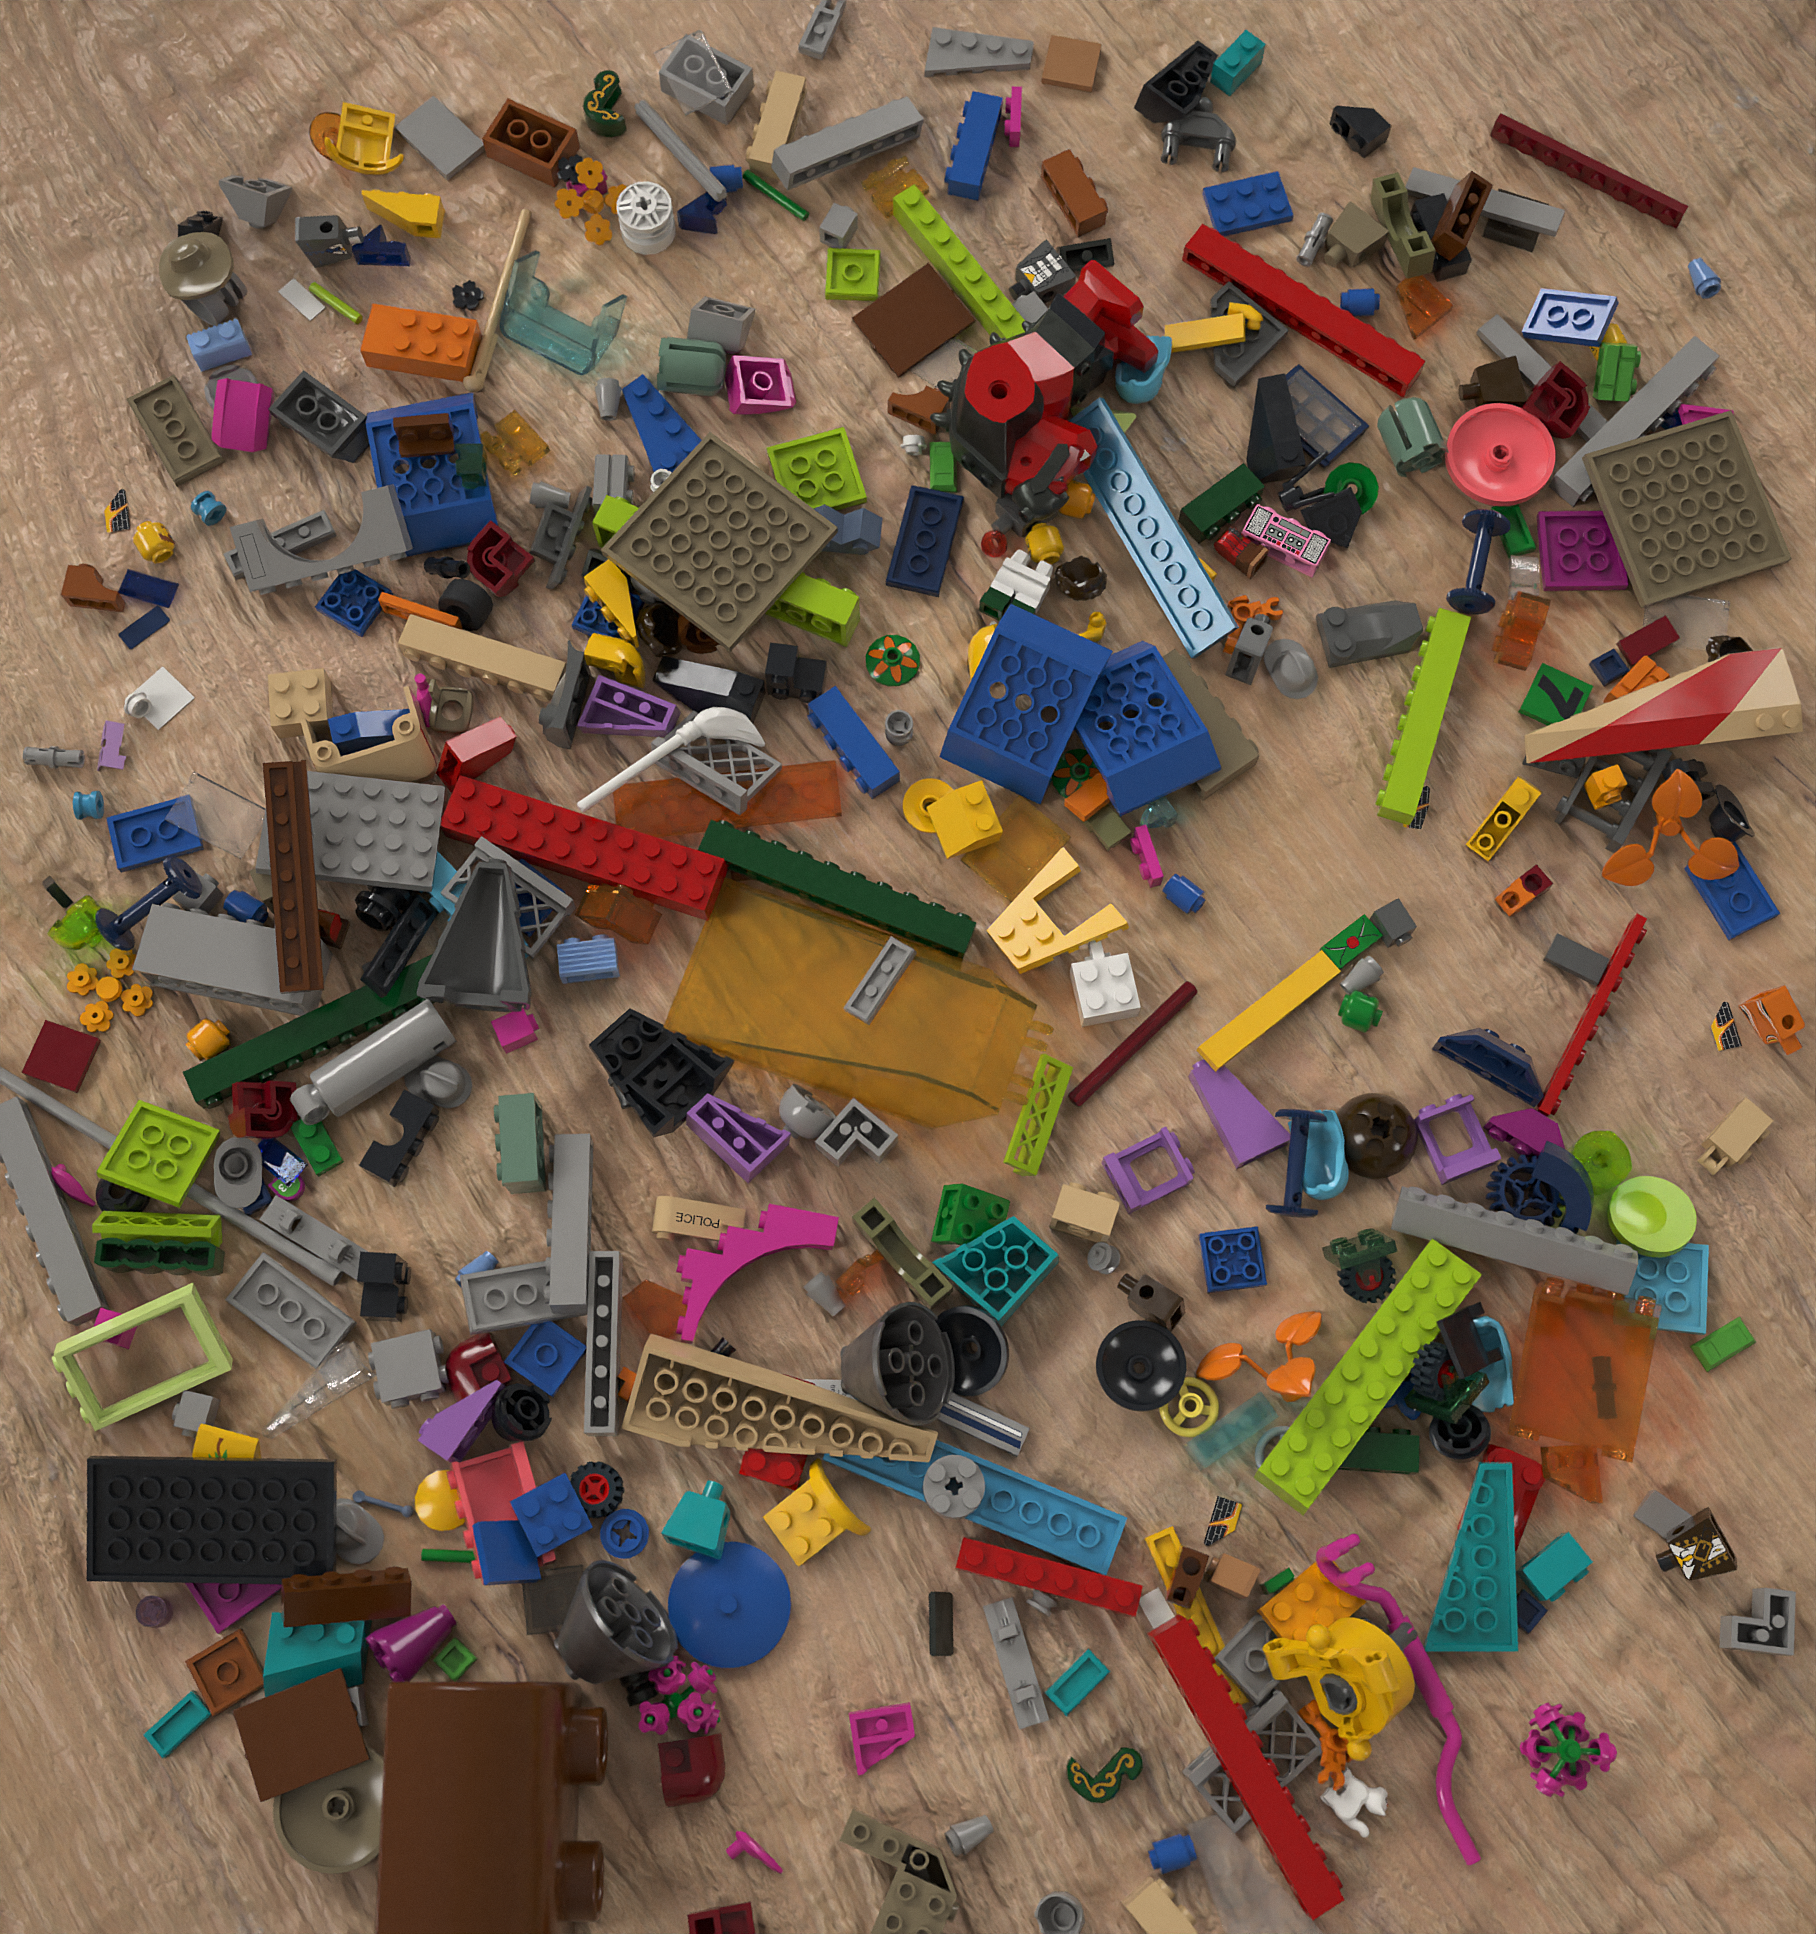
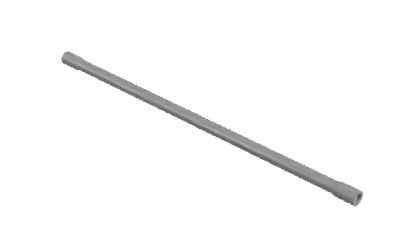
M0 1066V1084L104 1147L111 1148L117 1136ZM195 1183L191 1187L187 1197L215 1214L221 1215L225 1220L310 1270L313 1275L328 1284L335 1286L340 1281L343 1275V1271L324 1259L314 1256L240 1210L227 1206L218 1197Z

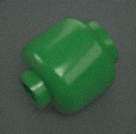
M1353 991L1350 995H1345L1338 1016L1342 1017L1341 1022L1344 1026L1365 1033L1369 1031L1372 1025L1378 1026L1383 1011L1378 1009L1379 1000L1376 997L1360 991Z

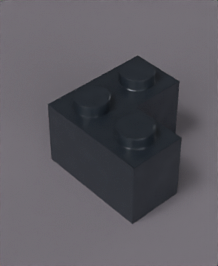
M770 642L765 670L768 695H772V697L779 700L796 698L804 703H810L824 694L827 678V661L799 657L798 646Z
M360 1252L357 1282L363 1286L360 1317L363 1319L402 1322V1314L407 1313L408 1297L404 1296L405 1285L410 1284L411 1267H407L408 1263L398 1254Z

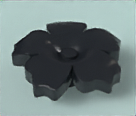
M576 154L575 156H570L569 161L562 157L558 160L560 171L557 172L559 180L564 182L570 180L572 185L579 184V174H577L575 166L577 163L582 162V157Z
M471 280L463 283V288L459 285H455L452 288L453 297L455 298L452 302L456 308L465 309L467 306L469 311L475 310L479 305L478 301L484 299V292L480 288H476L475 282Z

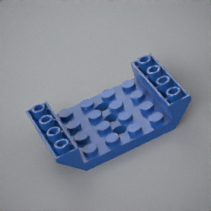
M473 392L367 413L366 428L377 488L391 484L395 486L413 546L412 550L405 551L407 557L469 545L490 520L499 526L491 495ZM449 414L454 428L455 452L453 454L400 457L399 440L393 428V417ZM454 454L463 455V459L459 463H451L449 461L450 457ZM428 459L436 460L435 466L430 469L422 466L424 461ZM406 464L409 466V470L404 474L395 472L399 465Z
M1010 604L996 626L952 720L939 757L1041 805L1051 784V777L1099 676H1102L1113 651ZM995 683H1002L1006 687V694L1000 699L993 698L990 693V689ZM1020 695L1030 696L1032 704L1028 710L1021 711L1016 707V700ZM1051 706L1057 710L1058 715L1055 721L1047 723L1043 721L1041 713L1044 708Z
M1141 641L1112 654L1102 676H1099L1074 730L1105 780L1107 796L1119 816H1123L1220 771L1221 765L1207 728L1156 646ZM1158 698L1163 700L1164 703L1161 706L1154 707L1149 704V701ZM1128 710H1135L1139 713L1135 718H1127L1123 715ZM1108 721L1113 724V727L1109 730H1103L1098 725L1101 722Z

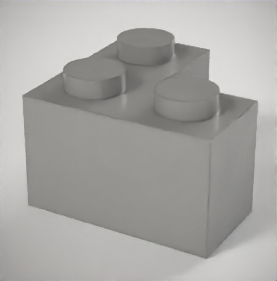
M853 1098L818 1137L815 1145L816 1149L837 1167L843 1163L856 1146L860 1147L880 1164L897 1145L898 1134Z
M1771 1588L1752 1589L1751 1618L1733 1615L1721 1616L1719 1648L1777 1656H1794L1796 1592Z

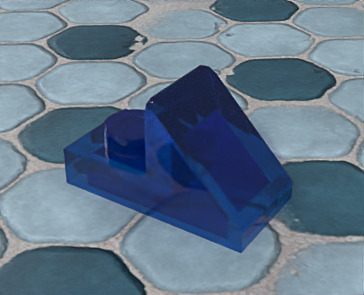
M705 192L676 211L679 227L681 230L717 234V222L713 215L721 213L727 206L726 198L718 202L708 192Z
M381 224L365 235L362 243H356L352 246V252L357 265L410 267L411 257L406 243L398 241L386 242V235Z

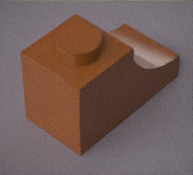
M927 385L924 390L916 394L902 395L892 392L888 399V414L934 435L937 434L940 427L931 421L930 415L936 412L946 413L947 409H950L949 398L943 395L938 388L933 389Z
M83 563L79 564V566L68 565L61 596L69 606L123 613L126 603L118 591L110 590L102 585L104 579L95 567Z

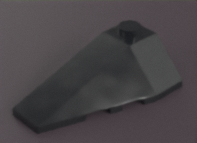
M1196 41L1143 85L1134 109L1153 123L1185 118L1198 106L1218 54L1200 41Z
M1285 373L1258 378L1246 462L1247 467L1262 484L1291 479L1306 467Z
M662 656L652 679L661 689L698 714L712 707H725L743 713L752 724L766 694L764 680L738 671Z

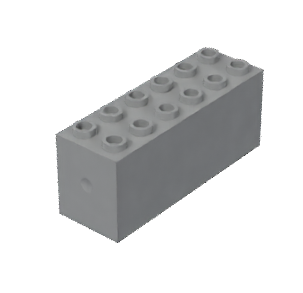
M163 903L162 906L152 904L132 968L148 985L298 1016L318 1008L322 995L320 990L289 994L280 993L275 926L274 928L264 927L263 923L250 919L246 920V923L236 921V918L226 914H219L218 917L209 916L206 911L191 908L190 912L180 910L179 906L171 903ZM321 940L325 984L333 954L326 946V943Z

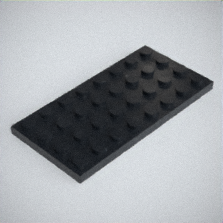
M90 1456L87 1458L86 1581L282 1584L283 1578H290L297 1574L318 1576L326 1572H336L337 1459Z

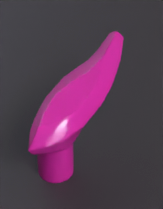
M417 674L414 678L417 685V700L425 725L430 727L429 715L432 698L428 691L429 684L424 674Z
M58 1164L55 1167H51L54 1182L65 1194L91 1207L96 1204L85 1193L80 1183L66 1172L67 1168L65 1165Z
M736 1831L735 1836L737 1840L726 1849L731 1859H735L745 1850L750 1856L760 1860L770 1869L779 1874L783 1872L776 1861L752 1837L745 1832Z

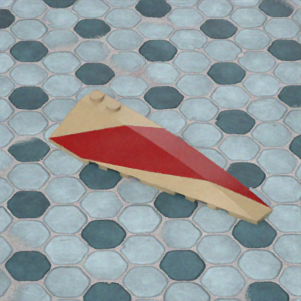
M1783 648L1731 653L1712 662L1699 665L1697 668L1676 674L1664 681L1656 682L1618 697V699L1598 705L1596 708L1573 715L1566 720L1555 722L1525 734L1526 763L1803 732L1802 710Z

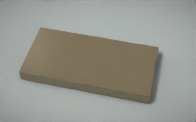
M175 375L126 399L176 487L225 462Z

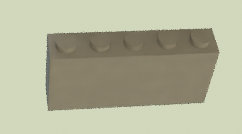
M1173 649L1162 658L1207 728L1221 765L1220 771L1190 784L1199 798L1204 801L1254 767L1259 758V750L1251 739L1247 740L1242 734L1241 726L1237 720L1227 715L1222 701L1218 697H1213L1208 691L1206 681L1201 676H1196L1192 671L1187 657L1183 654L1180 655L1176 649ZM1158 698L1149 701V704L1154 707L1161 706L1164 703L1163 700ZM1131 710L1137 717L1139 713L1135 710Z

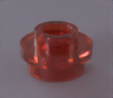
M998 530L988 531L984 534L981 541L982 551L993 558L1002 556L1008 547L1005 535ZM994 539L997 541L998 548L993 544Z

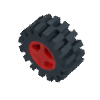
M591 1461L587 1462L584 1466L580 1465L578 1470L571 1474L570 1483L588 1517L594 1519L606 1517L612 1511H616L618 1504L623 1500L624 1487L622 1478L614 1468L603 1462Z

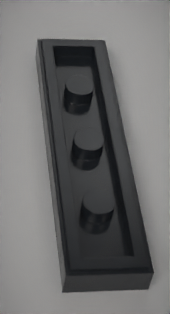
M419 894L413 896L412 901L406 906L360 978L380 998L388 995L438 914Z

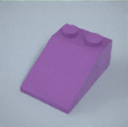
M495 1380L437 1413L433 1419L428 1418L419 1430L421 1436L418 1441L450 1463L455 1461L461 1462L490 1421L496 1399L506 1386Z

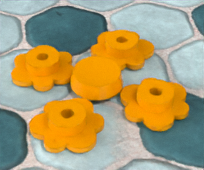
M587 157L583 162L576 164L575 170L579 174L578 182L581 184L585 183V186L591 190L586 191L581 198L577 196L575 189H559L557 191L558 199L555 200L554 205L559 209V214L563 219H568L571 216L578 217L580 214L579 209L582 207L586 212L593 214L590 220L584 223L586 229L585 238L589 242L595 241L596 245L600 246L604 244V241L612 238V231L609 229V220L603 219L597 213L602 211L605 202L606 206L611 207V212L617 214V199L626 186L620 184L617 187H609V194L603 198L600 192L593 190L604 179L601 174L603 165L601 162L593 161L592 158Z
M115 948L110 952V960L106 962V967L111 970L113 977H103L98 980L96 978L97 970L89 968L84 963L78 964L74 971H70L67 974V978L70 980L67 984L68 991L85 996L89 993V990L96 989L98 997L102 1000L98 1001L95 1005L92 1003L87 1004L85 1007L86 1012L80 1015L79 1020L81 1024L87 1026L89 1032H96L97 1029L105 1032L110 1028L109 1020L113 1019L114 1013L109 1010V1005L106 1002H112L118 999L120 995L121 1000L124 1002L123 1010L126 1012L131 1011L134 1016H142L146 1009L153 1006V1001L151 1000L153 991L147 986L141 987L139 984H134L131 986V990L126 989L122 992V984L118 979L123 978L125 975L132 976L134 974L132 968L136 954H133L132 949L124 951Z

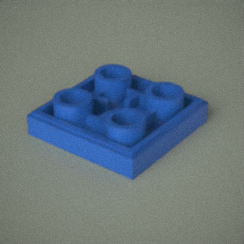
M354 569V571L339 574L315 608L318 612L362 637L382 610L378 601L381 592L391 595L393 593L390 589Z
M630 593L636 622L638 613L643 608L645 602L639 599L640 596ZM586 595L571 625L572 629L589 636L593 633L622 639L617 632L618 626L614 621L609 623L600 611L602 608L597 601L593 603Z
M1258 1226L1199 1233L1207 1293L1267 1286Z
M518 1520L482 1521L472 1525L484 1586L535 1583L541 1579L537 1557Z

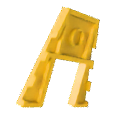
M1061 848L986 930L989 937L1019 974L1054 960L1053 957L1064 952L1070 954L1077 951L1079 946L1093 940L1098 942L1108 938L1107 934L1119 929L1125 931L1129 928L1127 921L1112 904H1109L1064 936L1036 903L1081 872L1079 865L1064 848Z

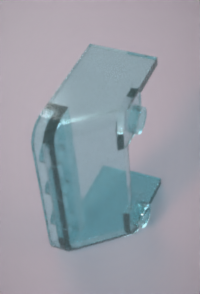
M535 250L514 260L499 323L502 334L507 339L578 375H585L591 372L617 335L627 296L622 294L602 305L600 315L593 319L590 327L548 305L550 297L549 288L545 282L534 277L540 256L539 251Z

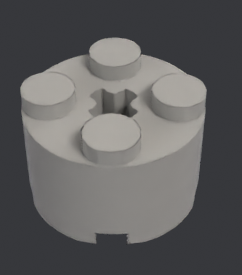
M947 1455L936 1460L927 1470L923 1482V1494L927 1505L934 1513L949 1520L963 1519L972 1514L980 1505L985 1491V1481L981 1470L973 1460L961 1455ZM950 1480H955L957 1484L962 1485V1488L958 1489V1495H952L951 1490L945 1489V1486L950 1484Z

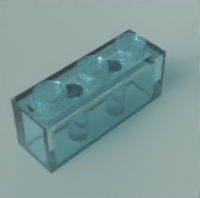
M1260 1391L1191 1439L1183 1447L1198 1469L1202 1471L1279 1416Z

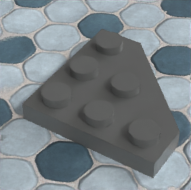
M1228 281L1211 298V318L1226 316L1229 302L1251 305L1263 316L1259 330L1248 329V319H1245V342L1213 346L1214 371L1235 387L1287 336L1289 330Z

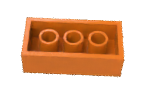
M372 304L360 351L367 367L463 382L464 377L470 376L482 334L478 321L474 319Z

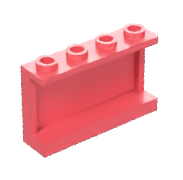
M523 1441L511 1444L510 1448L462 1462H451V1471L446 1472L451 1490L456 1489L459 1500L455 1501L458 1518L465 1519L467 1530L463 1531L466 1548H472L475 1560L471 1561L472 1571L475 1579L481 1578L482 1585H484L472 1525L482 1521L518 1520L510 1501L536 1488ZM554 1550L537 1558L539 1568L553 1564L556 1561Z

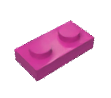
M1012 86L1011 97H1006L1005 113L1010 114V120L1005 119L1004 136H1009V147H1019L1022 87Z
M1147 826L1135 827L1133 838H1130L1134 854H1139L1142 862L1139 864L1142 879L1148 880L1150 888L1159 886L1164 876Z

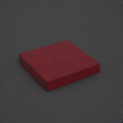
M45 1020L21 1073L78 1094L101 1040Z

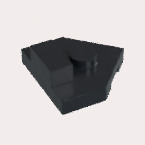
M1351 487L1336 493L1332 498L1319 501L1300 510L1308 529L1322 532L1327 538L1331 539V543L1345 548L1349 547L1362 513Z

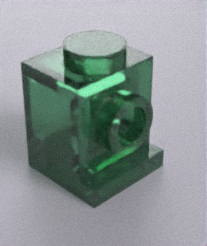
M483 443L455 444V450L459 458L456 459V474L461 476L462 486L468 489L486 486L487 454Z

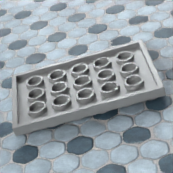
M307 771L316 880L432 892L445 786ZM265 809L256 862V873L271 875L267 814Z

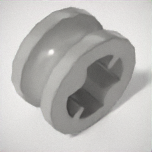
M1033 1589V1598L1027 1599L1026 1603L1050 1617L1052 1614L1050 1609L1053 1606L1056 1607L1057 1602L1042 1592Z

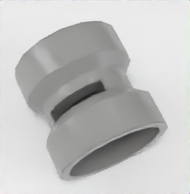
M895 710L889 713L885 721L887 740L896 746L907 744L913 736L912 717L904 710Z

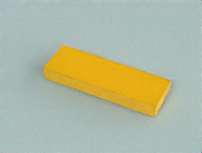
M1239 313L1165 325V336L1172 338L1171 353L1245 342L1244 314Z

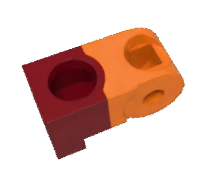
M1536 864L1511 883V886L1499 894L1495 901L1511 917L1533 900L1549 891L1553 882Z

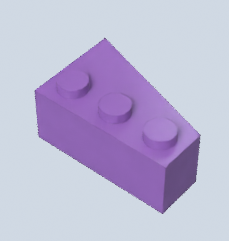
M598 675L577 727L583 733L665 737L674 729L681 712L675 704Z
M708 1093L687 1112L686 1125L747 1183L754 1179L790 1142V1132L784 1129L781 1131L767 1124L761 1118L756 1119L743 1113L740 1108Z

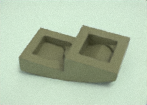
M1108 804L1083 822L1089 832H1094L1108 851L1130 837L1132 833Z

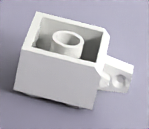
M1093 940L1089 942L1090 956L1085 957V961L1072 963L1070 968V978L1081 1027L1138 1016L1141 1007L1128 953L1111 956L1110 952L1104 953L1101 941L1095 942Z

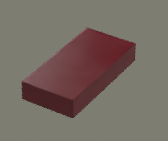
M1665 615L1618 641L1616 645L1629 666L1632 667L1643 656L1650 657L1677 642L1680 637Z

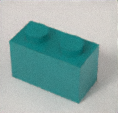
M1245 30L1213 63L1210 83L1228 96H1231L1262 63L1266 43L1248 30Z
M1566 1532L1560 1534L1516 1570V1573L1539 1601L1549 1599L1553 1602L1566 1592L1563 1587L1568 1582L1573 1580L1576 1583L1589 1573L1586 1567L1593 1561L1572 1535Z

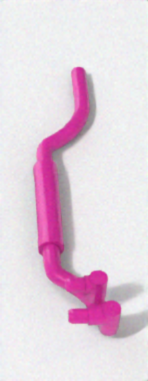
M1357 1534L1340 1538L1317 1550L1316 1562L1323 1575L1346 1593L1379 1603L1390 1622L1387 1624V1627L1391 1634L1403 1622H1408L1412 1625L1408 1615L1403 1616L1390 1592L1382 1587L1361 1583L1364 1578L1374 1573L1375 1568L1372 1563L1366 1562L1359 1567L1342 1572L1332 1562L1359 1545L1360 1538ZM1414 1627L1410 1628L1407 1633L1409 1634L1414 1630ZM1417 1635V1638L1404 1649L1403 1654L1411 1667L1414 1680L1433 1718L1439 1719L1446 1733V1742L1439 1758L1436 1773L1438 1806L1466 1864L1472 1865L1480 1861L1481 1857L1456 1809L1452 1796V1773L1456 1757L1462 1745V1733L1451 1711L1454 1709V1706Z

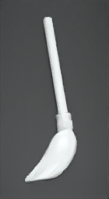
M712 707L703 710L693 721H689L682 728L677 729L675 736L579 801L577 807L581 812L587 811L680 745L686 746L701 736L712 739L740 740L760 747H764L765 742L756 727L743 713L725 707Z

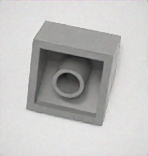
M705 296L691 308L687 339L717 342L723 347L726 354L738 353L745 346L756 309Z

